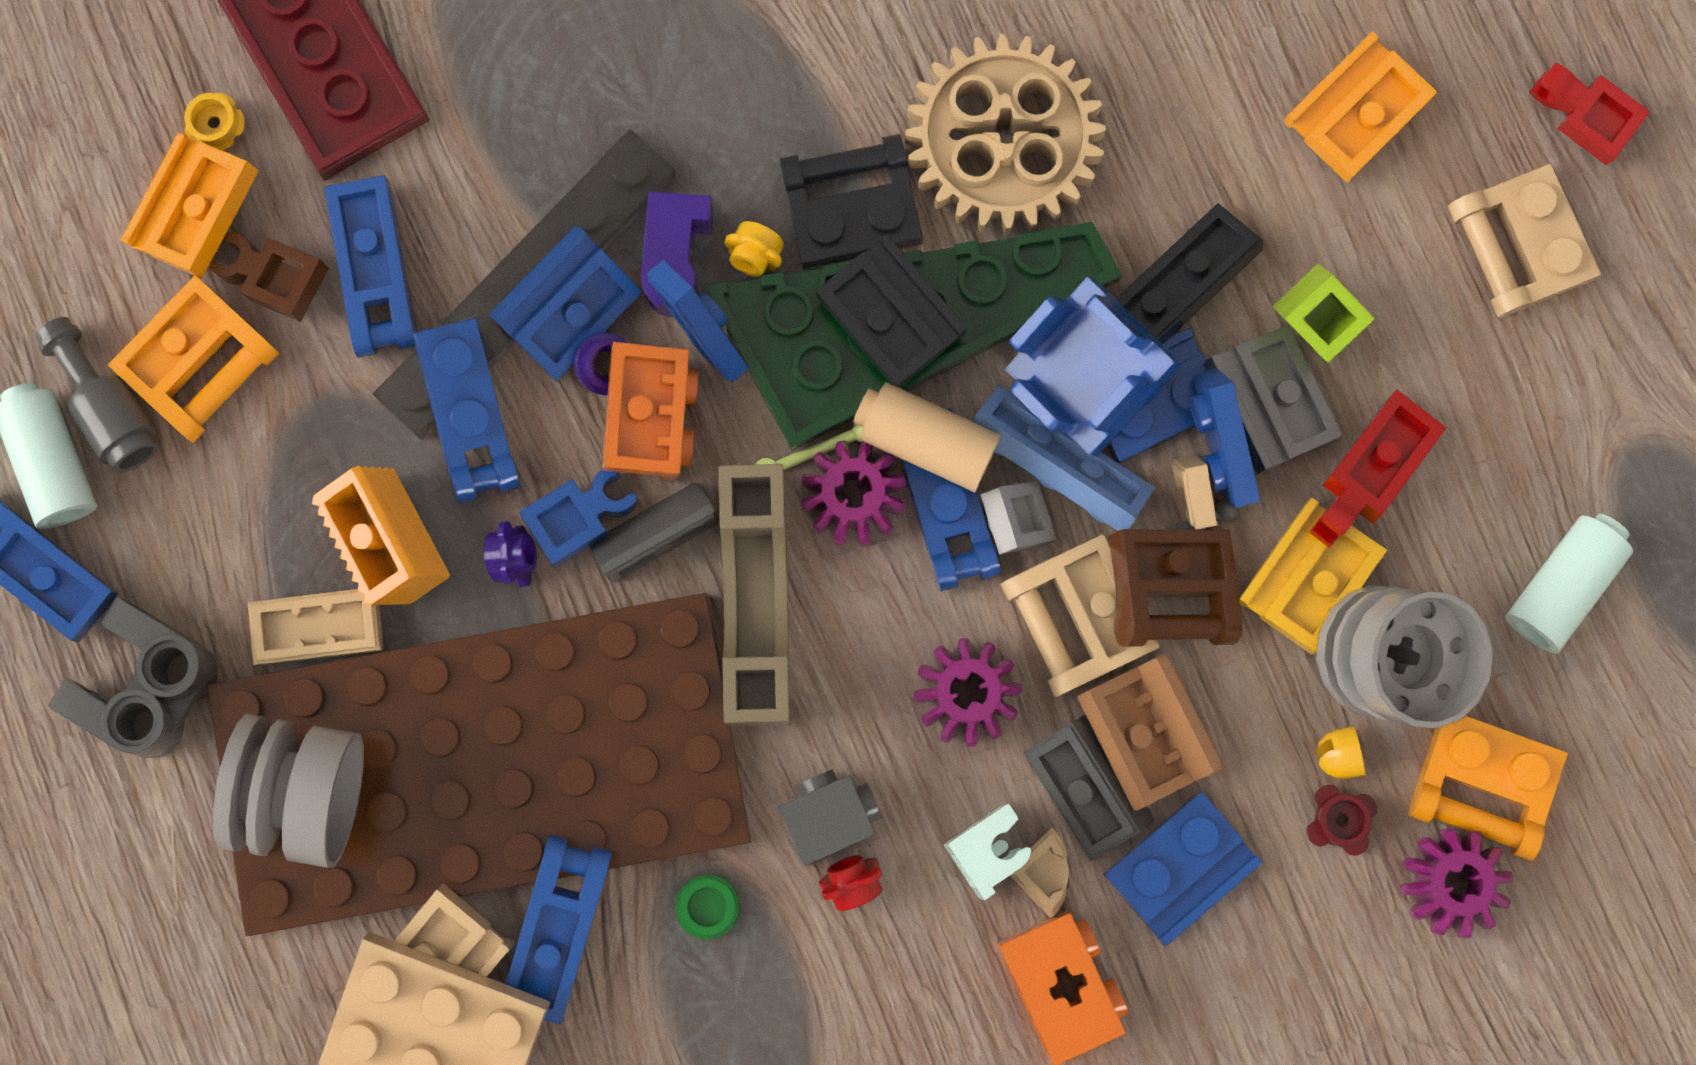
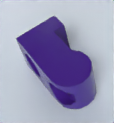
M648 192L641 283L650 307L660 315L673 317L647 281L649 277L646 273L664 260L699 294L698 282L695 271L692 268L695 233L712 234L714 208L711 196Z

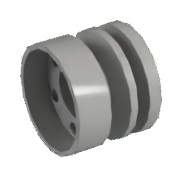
M1369 585L1349 592L1330 609L1319 631L1316 659L1324 686L1338 704L1355 714L1414 727L1440 728L1461 720L1479 703L1490 680L1493 650L1487 626L1473 606L1451 593Z
M245 714L237 722L229 738L218 772L212 817L213 838L217 847L230 851H241L247 844L250 854L267 856L275 846L282 830V850L287 861L334 868L343 855L356 816L364 767V744L361 734L313 725L305 735L298 750L297 731L294 722L278 719L271 726L267 717Z

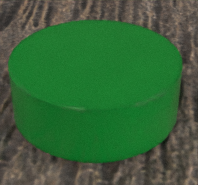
M711 874L700 875L690 879L680 889L675 903L676 916L682 928L690 935L700 939H714L724 935L735 925L740 913V899L734 886L726 879Z

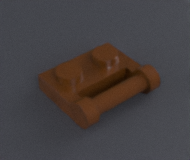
M1122 529L1109 535L1118 613L1114 620V634L1119 645L1122 647L1144 646L1148 640L1208 639L1213 645H1234L1239 641L1242 633V618L1230 530ZM1147 597H1208L1210 611L1208 614L1149 615Z

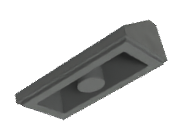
M693 483L607 531V536L590 546L603 574L610 582H616L715 526L719 519L699 484Z
M1086 714L1023 752L1090 861L1137 835L1154 822V817L1147 806L1135 812L1133 811Z

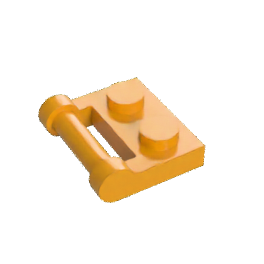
M194 275L120 351L108 366L190 442L195 443L206 431L203 424L262 363L268 367L280 353L203 281ZM233 335L244 346L184 408L181 407L172 397Z
M1464 716L1459 721L1435 728L1410 802L1408 816L1427 824L1432 819L1468 832L1477 831L1484 838L1511 847L1512 855L1532 861L1537 856L1542 845L1545 833L1544 825L1568 753ZM1444 778L1522 806L1523 809L1519 822L1511 821L1441 795Z

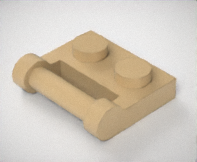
M1551 163L1485 190L1467 194L1447 206L1454 223H1462L1495 296V298L1490 300V303L1497 318L1505 317L1592 282L1602 275ZM1496 209L1529 282L1528 285L1518 287L1485 214L1486 212Z
M1104 534L1000 584L1007 600H1015L1048 667L1052 678L1047 682L1055 698L1160 648L1156 640H1148L1144 646L1122 647L1115 639L1114 620L1118 613L1111 548ZM1051 581H1054L1091 657L1090 660L1076 667L1037 588Z

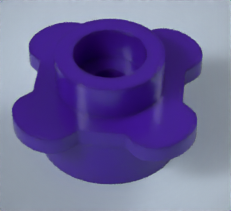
M509 521L501 522L497 532H490L486 536L484 560L487 571L495 582L504 581L506 584H511L517 581L520 587L530 585L532 580L531 571L535 569L537 564V550L533 538L527 533L523 525L512 528Z

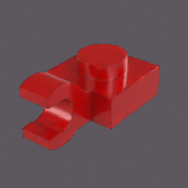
M1555 63L1548 73L1544 72L1529 91L1543 105L1568 114L1557 129L1605 165L1616 159L1650 113L1645 107L1602 75L1598 76L1587 87L1572 72L1558 63Z

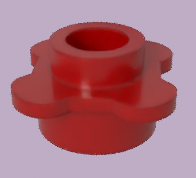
M854 855L832 864L827 869L828 875L819 881L820 888L823 890L821 892L825 900H832L835 909L838 911L851 910L875 899L883 890L879 882V878L883 874L880 867H878L877 858L873 857L863 860L861 855Z

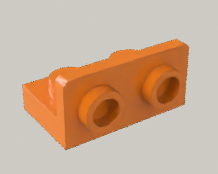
M613 342L611 347L602 471L661 476V481L674 482L680 475L681 467L691 466L694 431L683 429L685 405L694 406L696 403L698 368H688L689 349Z

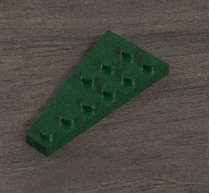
M1093 222L1021 233L1014 238L996 241L954 244L952 248L921 252V250L903 252L967 327V332L904 384L901 389L908 392L1012 338L1048 297L1053 296L1067 299L1087 276L1095 278L1105 289L1119 282L1122 274ZM851 261L824 265L822 269L784 275L783 272L761 275L760 279L730 284L724 281L704 285L707 294L726 315L728 322L724 326L740 356L749 367L748 371L791 452L854 420L867 390L870 388L880 392L884 383L888 382L816 297L815 290Z

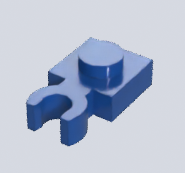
M601 470L595 476L592 488L583 494L572 479L519 511L525 525L554 569L607 536V532L600 519L605 516L623 517L637 507L638 498L634 492L617 501L611 500L605 495L607 486L621 478L620 472Z

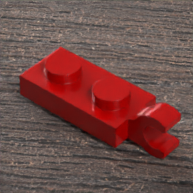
M1396 389L1322 484L1335 494L1337 498L1322 514L1309 533L1330 548L1339 535L1342 537L1359 514L1373 524L1383 515L1447 427Z

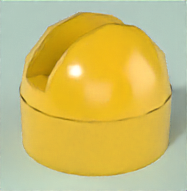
M1355 725L1328 732L1318 742L1316 754L1320 758L1318 764L1325 774L1335 779L1366 776Z

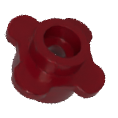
M1334 785L1320 787L1314 795V800L1318 807L1314 821L1306 828L1307 838L1313 845L1318 847L1325 846L1326 844L1343 847L1344 851L1351 856L1364 853L1369 846L1367 835L1371 828L1372 817L1377 813L1375 800L1368 794L1354 796L1340 793L1339 789ZM1339 814H1344L1347 817V824L1345 826H1339L1336 823V817Z

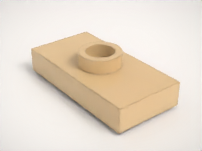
M358 589L248 602L253 665L260 667L383 652L380 605L363 603L365 594L357 592Z

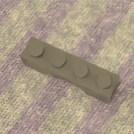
M783 464L719 465V512L724 583V724L730 727L791 725L786 499Z

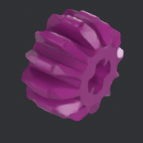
M846 441L837 442L836 454L839 461L835 464L826 454L818 452L814 456V463L825 476L805 473L801 479L802 486L808 490L818 492V494L807 496L801 500L802 511L812 513L825 510L815 519L812 528L817 534H821L833 523H836L838 526L834 534V544L840 547L846 543L849 529H857L858 542L861 547L869 546L871 544V536L868 525L871 523L880 533L886 536L893 531V525L881 511L903 514L906 504L904 501L887 495L905 488V477L903 475L882 477L893 466L894 457L887 453L881 456L874 464L870 463L873 445L864 441L860 446L858 458H850L849 446ZM849 480H857L859 489L866 485L870 492L863 495L862 506L858 508H849L848 499L840 503L836 497L844 493V483Z
M961 638L957 646L959 660L954 662L948 650L943 646H939L934 650L937 662L944 669L942 673L931 666H920L917 673L918 676L935 684L936 688L916 690L913 698L918 703L936 701L937 707L926 712L921 718V722L925 727H928L944 716L949 722L941 732V741L949 743L955 735L957 726L960 725L964 726L966 746L975 747L978 742L976 725L981 723L991 739L995 740L1002 735L1000 726L991 716L992 713L1006 720L1013 721L1016 719L1018 710L1009 704L1001 702L1000 698L1020 695L1022 693V685L1015 682L1000 684L999 678L1008 674L1014 668V663L1011 659H1006L992 669L987 663L994 654L995 645L987 642L981 649L978 660L971 659L970 641L968 638ZM968 677H973L981 683L977 692L985 693L983 704L972 702L967 709H962L954 703L958 694H950L951 683L963 684Z
M1454 828L1442 829L1439 836V845L1429 837H1422L1417 841V845L1425 861L1416 858H1405L1402 863L1403 868L1407 871L1418 874L1417 882H1406L1400 885L1402 895H1420L1421 897L1412 906L1409 913L1414 919L1418 920L1432 914L1430 931L1436 935H1445L1452 925L1457 937L1471 938L1474 930V921L1484 929H1492L1496 925L1495 917L1488 908L1489 905L1507 909L1511 904V900L1506 895L1497 893L1496 888L1497 884L1512 882L1514 877L1512 872L1494 871L1492 868L1500 861L1503 851L1499 847H1490L1480 852L1483 843L1482 834L1477 831H1469L1460 841L1459 835ZM1463 870L1464 873L1459 876V879L1467 880V889L1464 894L1453 893L1450 896L1448 893L1454 890V888L1445 886L1446 875L1448 872L1460 873Z

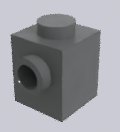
M833 769L798 784L802 796L778 806L804 866L876 835L871 822L882 818L867 782L855 787L850 775L837 780Z

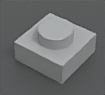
M1039 481L1001 486L981 494L988 517V526L994 536L999 555L1039 548L1057 540Z

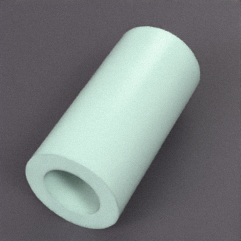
M24 383L2 392L0 395V435L35 527L38 529H48L79 520L96 510L97 503L54 391L51 389H39L36 383Z
M1599 513L1595 518L1584 515L1579 516L1505 615L1509 625L1539 648L1558 654L1633 554V548L1627 541L1630 536L1628 530L1605 514Z

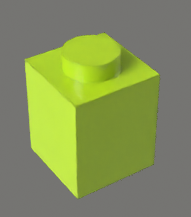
M1319 263L1272 306L1327 363L1375 319L1336 277Z

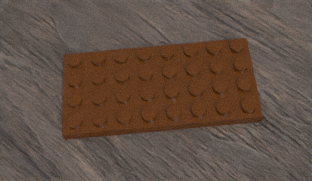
M706 593L207 684L219 767L221 766L229 738L237 722L245 714L267 717L271 726L278 719L294 722L297 731L298 750L305 735L313 725L359 733L364 744V767L356 816L343 855L334 868L287 861L282 850V830L275 846L267 856L250 854L247 844L241 851H232L245 937L425 904L442 883L459 897L533 884L536 881L549 834L567 838L568 846L591 852L593 846L611 850L612 855L608 869L752 843L732 730L730 726L724 724L723 680ZM559 871L557 879L576 875Z

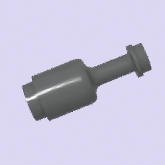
M59 317L49 321L36 332L35 337L40 344L39 349L44 356L55 355L77 389L70 396L67 408L101 463L110 464L116 473L127 472L144 464L155 455L159 445L154 439L156 429L121 377L113 374L98 376L77 344L82 336V332L78 326L71 323L69 318Z

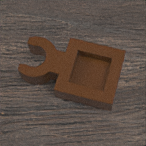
M227 232L224 240L234 249L240 251L239 258L231 265H222L212 260L209 268L228 284H243L239 292L249 301L301 322L329 268L320 259L270 238L267 239L259 253L257 248L243 235L236 232Z

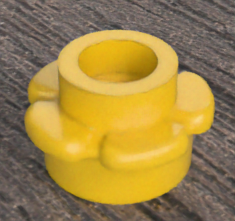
M204 93L195 97L188 104L184 115L186 125L184 130L189 141L192 142L194 140L198 143L200 141L222 151L231 148L234 145V138L241 136L245 128L244 114L240 109H236L234 99L223 93ZM213 118L220 120V124L216 128L209 126Z
M751 221L741 222L735 234H729L725 238L724 244L731 255L729 258L731 265L746 275L760 277L764 272H774L782 264L780 253L784 247V242L776 232L762 224Z

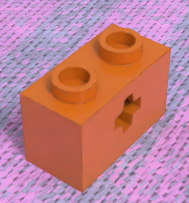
M1064 911L996 943L1047 1057L1053 1065H1060L1126 1034L1119 1018L1129 1014L1128 1008L1114 979L1111 978L1102 982L1092 958L1101 955V950L1086 919L1075 923L1071 913ZM1063 968L1072 976L1079 974L1081 976L1082 982L1074 986V993L1077 998L1070 1002L1060 994L1051 996L1049 988L1058 983L1055 971Z

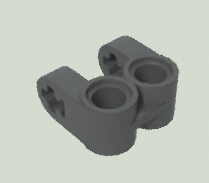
M117 596L100 624L141 649L136 660V674L125 691L114 695L109 701L84 685L65 678L48 706L56 713L117 750L145 758H159L170 753L180 743L184 732L186 716L195 702L208 695L207 684L216 683L218 664L214 655L205 646L133 603ZM185 654L188 660L187 673L180 682L171 685L167 678L168 666L175 657ZM149 708L153 715L152 729L146 737L138 740L133 732L134 720L141 711Z

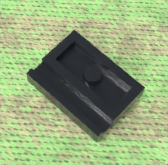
M884 234L879 239V242L868 251L862 252L815 290L819 301L890 384L899 388L967 332V327L887 234Z

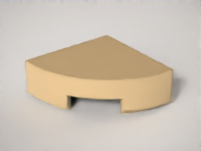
M1195 454L1173 458L1174 462L1171 464L1177 489L1184 490L1187 507L1185 515L1188 522L1195 530L1217 526L1207 464Z
M1050 827L1030 847L1031 855L1026 864L1011 874L1010 877L1049 918H1052L1066 897L1070 872L1064 843L1058 833Z

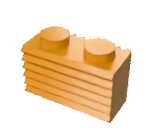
M360 465L356 466L313 496L312 504L319 506L318 515L325 517L323 526L331 528L329 537L336 539L334 548L342 550L340 559L348 561L346 570L352 571V581L359 583L357 592L365 594L363 603L369 605L412 604L450 577L449 571L394 468L388 470L387 467L381 469V467L374 468V466L370 468L367 466L362 468Z

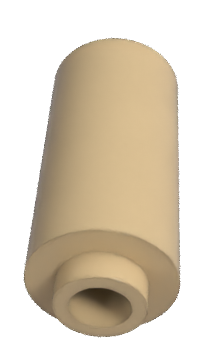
M888 382L884 383L880 392L870 388L867 390L853 423L863 427L860 440L974 493L980 485L1002 436Z

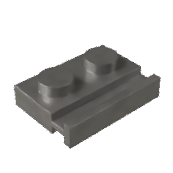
M1289 324L1237 345L1224 353L1213 355L1203 363L1207 371L1217 368L1234 383L1252 466L1257 475L1320 449L1343 437Z

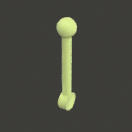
M854 424L853 428L849 431L774 461L770 458H762L756 464H783L784 470L813 459L818 452L825 454L835 450L836 443L844 440L847 444L856 440L863 442L859 439L863 427Z

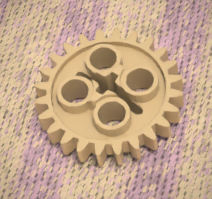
M1000 33L996 50L988 51L982 39L976 37L974 38L973 54L968 58L956 46L951 48V69L935 61L931 64L930 75L936 85L918 81L915 95L924 104L908 105L907 119L920 126L905 130V144L921 148L908 156L909 168L915 169L927 168L919 178L918 188L920 191L936 186L939 188L934 201V208L936 210L954 202L957 205L956 224L959 225L970 213L978 215V232L980 233L985 232L991 218L1000 220L1004 236L1010 235L1014 219L1021 218L1026 228L1033 232L1036 229L1038 212L1042 211L1047 218L1056 222L1061 214L1058 203L1059 199L1073 207L1078 204L1081 195L1073 183L1091 187L1095 174L1084 164H1100L1104 151L1090 143L1104 138L1106 125L1089 122V120L1100 114L1102 102L1101 100L1083 101V98L1090 90L1091 79L1085 78L1075 82L1070 80L1076 63L1073 58L1065 61L1058 67L1052 64L1055 51L1054 45L1050 44L1037 56L1031 54V36H1025L1018 50H1010L1006 34ZM1027 94H1038L1048 101L1050 109L1042 114H1030L1023 110L1018 100ZM975 95L984 99L989 105V109L982 115H967L960 110L957 102L964 96ZM997 126H1008L1010 136H1014L1012 143H1001V137L999 133H996ZM1048 129H1056L1060 135L1052 138L1042 133ZM958 131L963 135L969 136H965L961 140H953L950 137V133ZM1030 153H1040L1049 159L1053 169L1042 175L1031 174L1021 165L1020 159ZM966 155H981L990 163L991 169L984 175L971 176L962 171L958 162Z

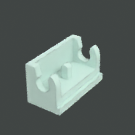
M1009 803L1000 806L943 844L977 897L983 900L994 895L996 892L993 886L1022 868L1031 855L1029 847L1023 849L1016 848L1010 850L1007 856L1000 859L998 856L1008 849L1007 842L998 840L992 844L997 835L1006 833L1019 819Z

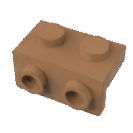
M1162 654L1077 696L1134 812L1222 769V763L1215 751L1213 738L1203 727L1186 693L1185 683L1180 674L1174 670L1167 655Z

